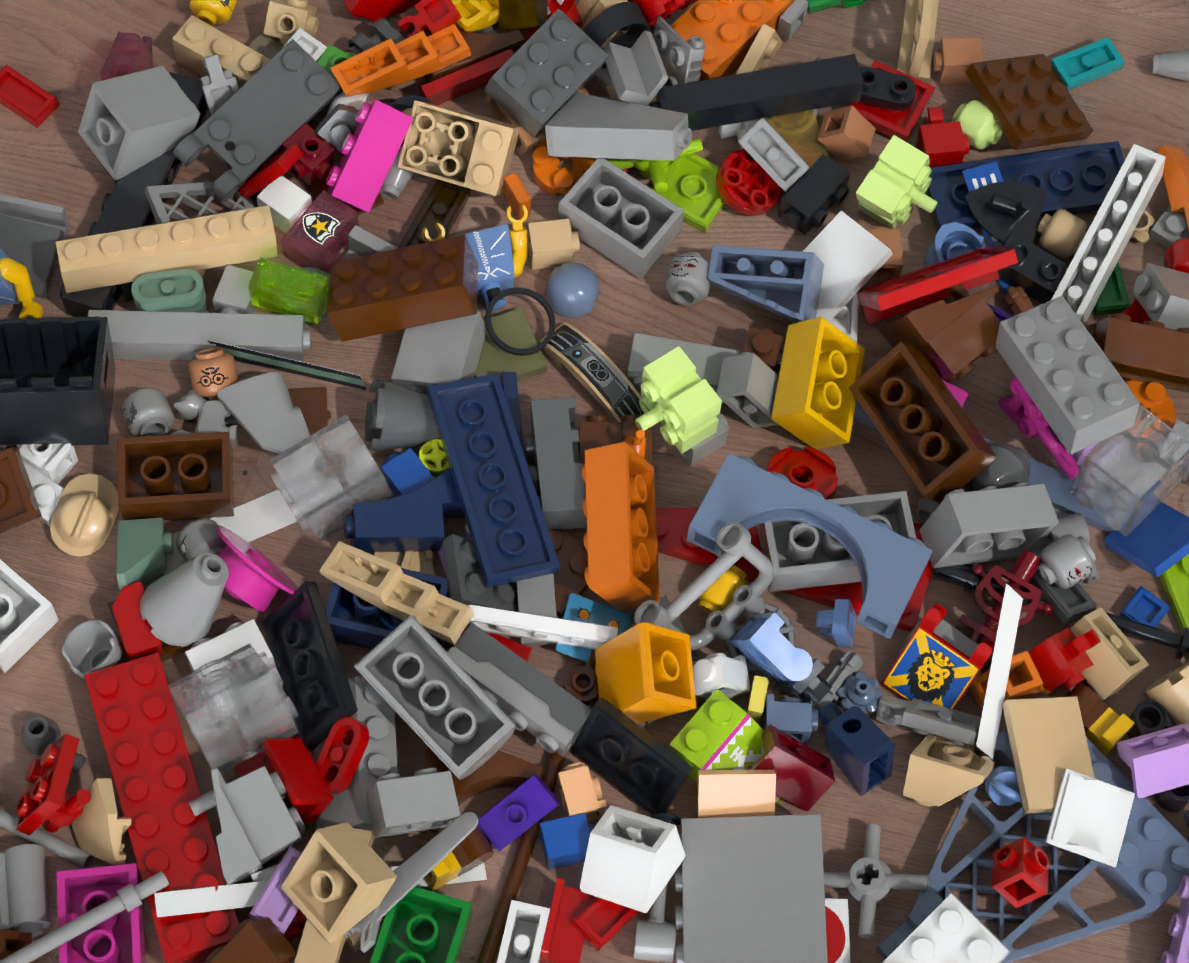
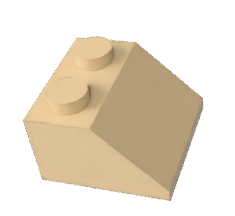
M348 822L315 831L282 884L281 889L326 940L332 943L380 905L398 876Z

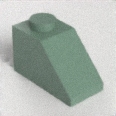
M163 517L118 521L116 576L120 592L124 586L139 581L142 582L144 588L167 570V554H173L174 547L172 532H165Z

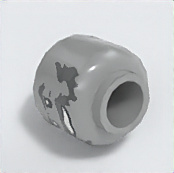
M138 389L131 393L122 405V415L133 437L166 435L174 424V414L164 393L158 389Z

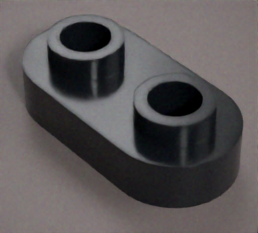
M860 67L863 80L871 81L870 83H863L860 102L896 111L906 110L913 104L916 86L910 78L871 67Z

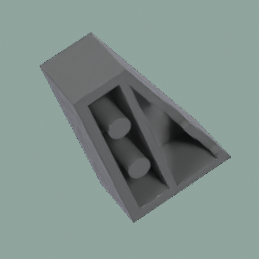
M575 396L531 400V435L524 436L526 457L533 456L534 465H528L534 487H537V496L548 530L586 527V516L583 511V499L586 497L581 471L582 463H580L577 444L579 442V432L575 430L574 423Z

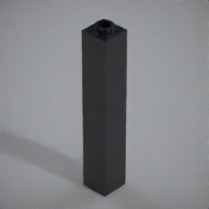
M851 54L663 87L656 94V103H651V107L687 113L688 128L691 131L858 102L861 98L864 80L856 56Z

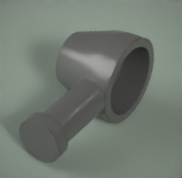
M33 716L26 721L22 728V742L30 753L43 755L49 744L54 745L61 738V731L56 722L51 718ZM44 726V730L40 734H32L35 727ZM76 753L71 771L74 773L78 772L84 766L87 758L82 754Z

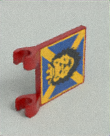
M935 603L927 611L881 684L906 701L911 702L913 698L955 710L983 666L993 654L995 642L989 638H984L972 656L968 657L934 633L947 613L943 606Z

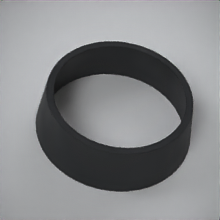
M628 1L615 4L602 11L587 24L583 32L601 47L615 32L632 25L621 38L614 42V44L631 48L643 31L649 32L650 28L639 6L635 2ZM605 62L600 69H607Z

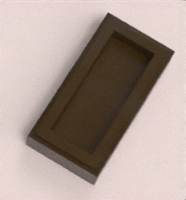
M499 0L500 32L540 28L547 21V0Z

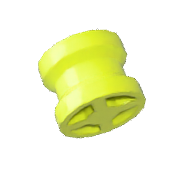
M441 439L427 441L421 447L419 459L434 478H437L449 468Z

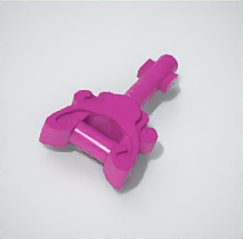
M1015 377L1010 382L1013 394L998 401V405L1018 424L1019 430L1025 437L1035 438L1038 436L1056 460L1057 465L1070 480L1077 478L1082 473L1076 464L1077 462L1049 429L1048 422Z

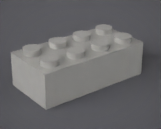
M1063 296L1000 322L996 349L1070 455L1134 426L1140 402Z
M907 491L828 500L837 505H847L853 508L858 515L870 521L883 522L899 535L906 538H916ZM780 520L757 525L761 551L774 566L773 579L768 587L769 592L861 581L858 568L849 552L827 532L815 526L797 521Z

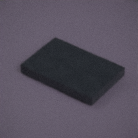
M603 697L594 705L571 750L652 815L669 811L693 769L691 765Z

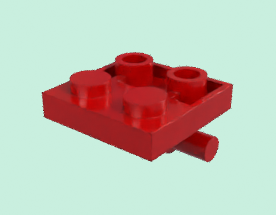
M65 733L54 745L49 744L46 747L42 757L38 760H32L25 775V781L29 782L28 788L20 797L15 811L17 815H20L16 827L17 831L31 835L45 822L46 830L55 833L61 827L72 824L83 813L84 806L91 800L90 792L86 789H80L74 795L65 793L79 738Z

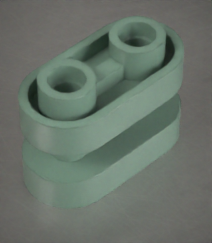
M184 268L145 273L137 277L132 284L131 291L136 311L204 313L207 309L203 279L193 269Z

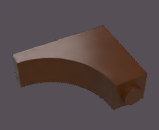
M415 6L399 14V21L405 16L417 15L418 11ZM411 26L405 31H402L400 28V34L407 39L406 37L414 32L415 27ZM458 28L470 48L471 56L441 70L427 74L424 77L429 83L509 49H512L515 54L525 43V39L519 29L502 34H479L466 32ZM429 29L425 31L426 36L432 35Z
M428 747L418 771L427 768H436L437 773L450 771ZM498 750L481 767L464 779L459 780L451 772L458 806L467 799L487 790L517 788L534 773H537L542 780L544 767ZM440 828L431 829L429 831L438 834ZM428 830L418 831V832H419V833L426 834V833L428 832Z

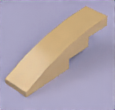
M340 541L319 570L324 577L403 621L412 615L429 634L454 645L474 615L470 606L445 597L438 593L435 586L404 574L399 565Z

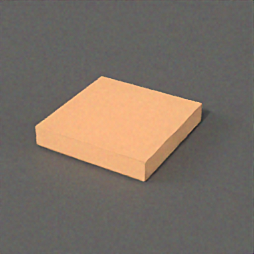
M698 770L697 818L775 816V770Z

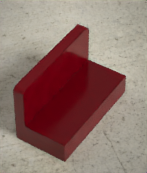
M770 724L761 735L765 753L750 770H775V794L804 811H809L835 782L831 761L826 756Z

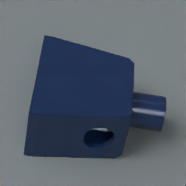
M832 702L820 710L818 718L826 726L825 748L860 796H863L891 777L895 744L858 706H853L843 713L838 705Z

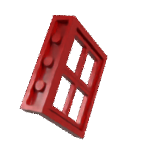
M983 246L861 289L856 295L867 325L953 296L948 287L962 283L966 290H970L998 280L997 270L1019 262L1014 249Z

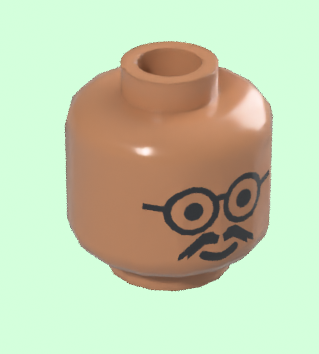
M221 347L197 351L195 358L188 364L193 390L198 395L207 397V400H219L217 398L219 390L239 382L234 357L230 353L224 352Z

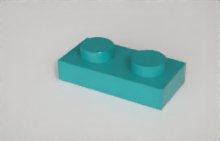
M1109 37L1051 59L1054 71L1068 91L1119 71L1125 63Z

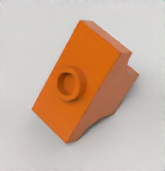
M1028 651L1012 656L1004 702L1014 699H1034L1051 693L1041 680ZM990 669L977 676L970 686L981 712L983 710Z

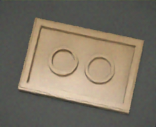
M1077 696L1006 700L1002 704L1024 814L1054 811L1066 768L1095 779Z

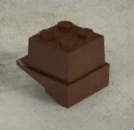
M962 283L948 287L956 301L946 304L944 300H940L885 324L879 330L893 348L902 341L920 349L942 380L950 382L955 377L959 379L974 368L972 364L981 356L985 358L996 350L995 346L1000 321L986 301L1000 291L997 286L972 295L969 294Z

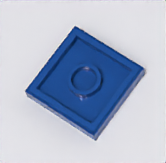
M1156 499L1105 537L1106 548L1158 577L1189 554V517Z

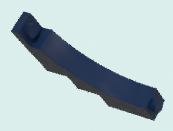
M502 372L500 381L524 453L516 372ZM450 467L428 484L410 493L376 502L354 503L350 517L344 518L345 539H351V546L364 552L440 551L445 537L443 518H465Z

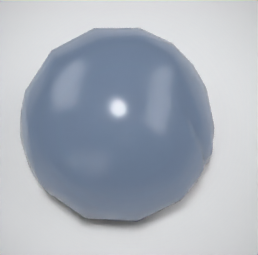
M574 262L563 263L557 266L551 273L547 282L545 297L552 310L563 317L577 318L592 311L599 294L600 284L595 272L587 266Z

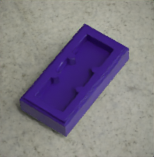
M534 773L478 817V826L496 849L501 851L556 808L560 802L537 773Z

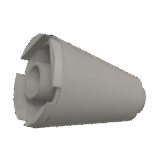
M201 553L151 583L140 600V614L143 621L147 619L151 625V633L169 645L181 647L189 646L192 642L203 639L211 629L229 576L226 563L215 554Z

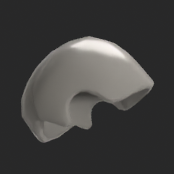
M89 619L78 624L67 635L62 647V655L69 663L73 673L81 679H85V674L118 665L121 661L123 645L119 636L107 623L101 620Z

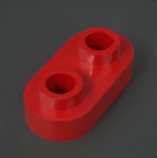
M351 717L341 718L332 726L315 763L331 794L342 793L348 788L369 742L367 726L363 722Z

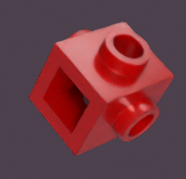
M1025 837L1002 846L993 852L992 887L1015 908H1019L1048 894V869L1050 866L1048 857L1042 849L1036 848Z

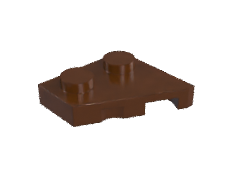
M548 530L560 565L558 572L553 573L556 613L557 616L562 618L565 614L569 595L574 593L581 596L588 588L585 580V568L588 567V552L585 546L564 530Z

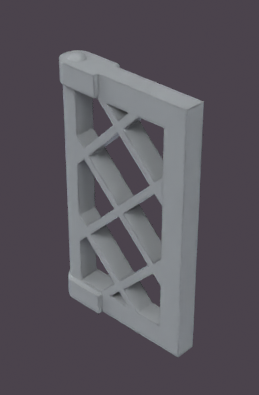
M215 181L147 186L145 189V195L157 224L170 222L171 217L178 221L191 219L176 210L181 202L199 211L196 218L202 217L203 214L206 216L219 214L209 208L214 199L231 209L230 212L255 207L251 198L246 199L239 191L235 193L237 202L231 199L223 202L210 190ZM208 195L209 199L203 205L189 196ZM175 197L178 200L173 207H170L163 203L161 198Z

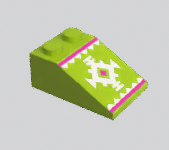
M716 689L669 744V749L693 767L689 777L698 783V770H750L765 753L761 736L764 730L746 711ZM775 794V804H776V803L779 801V799L781 798L780 796H778V795H776V794Z

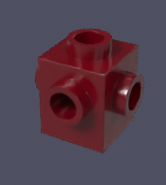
M304 123L282 143L281 152L291 145H297L304 154L288 171L297 180L302 179L311 186L318 179L324 180L328 177L329 172L335 165L336 149L320 137L308 124Z

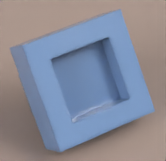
M835 599L834 610L817 611L816 627H820V635L832 636L838 648H853L856 613L851 601Z

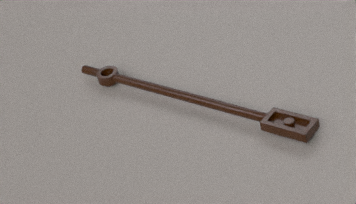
M595 649L591 650L589 661H583L582 666L571 669L564 680V689L585 705L594 703L599 697L598 681L595 673ZM580 679H585L590 685L586 688H581L577 686L576 682ZM557 752L550 754L542 777V781L552 793L557 783L558 772L561 771L566 755L562 757ZM544 817L522 833L477 963L494 962L504 934L511 900H516L540 831V823L543 822Z

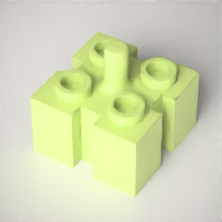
M893 135L879 156V161L873 170H870L856 191L859 210L889 229L895 228L898 223L903 225L913 211L911 203L932 213L938 202L924 194L932 181V178L929 177L932 171L928 166L930 164L929 155Z
M680 346L643 367V383L641 384L639 405L644 414L635 420L639 430L645 431L661 422L663 425L660 427L662 437L670 446L675 445L681 454L717 432L719 419L716 416L720 414L722 400L706 379L702 380L696 373L695 365Z

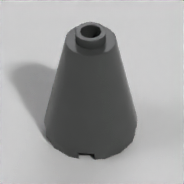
M373 380L369 392L376 393L375 401L367 402L365 418V441L370 442L366 447L368 451L422 446L427 441L441 439L428 395L385 380Z

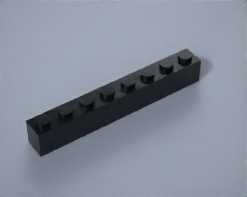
M169 72L200 112L195 132L200 127L208 110L201 88L202 83L199 80ZM175 148L125 177L115 180L112 193H107L104 197L101 216L98 222L94 221L91 224L88 236L154 225L156 220L145 195V189L147 186L172 185L182 166V162L173 154ZM63 283L60 290V299H62L67 315L88 317L89 310H114L122 290L120 284L66 293Z

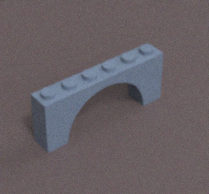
M729 453L689 526L686 541L720 557L724 550L719 547L717 536L721 528L730 522H738L746 530L762 523L780 520L797 521L815 526L840 542L849 552L858 568L863 597L856 623L891 639L933 550L927 548L922 541L916 538H906L893 532L883 522L870 521L858 515L853 508L847 505H837L824 499L823 495L814 489H803L791 483L786 476L780 473H770L763 470L747 457H736Z

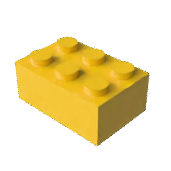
M822 316L788 325L771 419L810 447L818 450L849 443L856 406V398L849 387L861 376L865 349Z

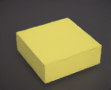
M755 675L746 712L756 723H760L769 681L766 677Z

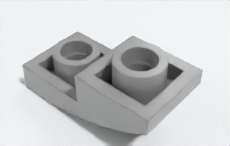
M553 574L516 581L520 613L557 618ZM521 638V644L526 646L557 644Z

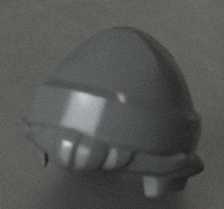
M986 441L997 458L970 480L966 486L971 492L979 491L989 486H996L997 489L1009 488L1019 483H1028L1030 476L1029 454L1022 448L1014 447L1010 444Z

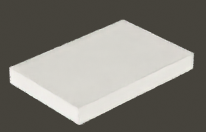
M840 211L802 251L814 252L824 263L816 318L822 316L830 322L893 255L891 249L843 211Z

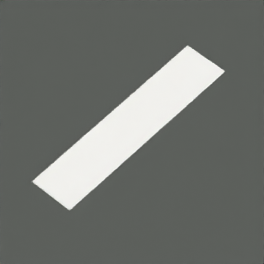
M315 474L235 507L234 516L213 517L209 519L214 520L219 526H223L236 533L247 542H251L328 509L330 505ZM181 531L172 534L174 552L173 554H167V570L163 572L164 575L186 563L177 549V539Z

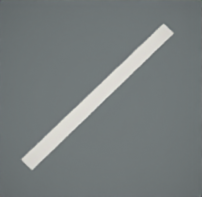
M482 863L446 884L487 880L485 864ZM393 866L390 868L392 871H394L399 866ZM425 878L415 887H428ZM269 880L218 886L217 891L214 886L154 893L157 917L253 907Z

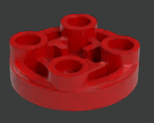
M744 148L729 154L720 164L716 173V185L720 196L729 207L738 213L748 216L765 214L777 204L782 195L783 189Z

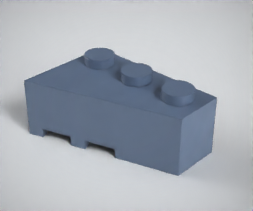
M713 245L708 280L725 293L793 323H798L816 318L824 263L814 252Z

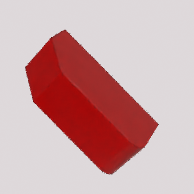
M141 581L124 586L112 606L130 661L157 652L159 654L164 653L160 639L151 633V625L147 619L143 621L140 614V600L144 594Z

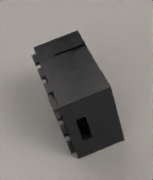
M108 317L0 320V445L71 443V446L108 444L116 374Z

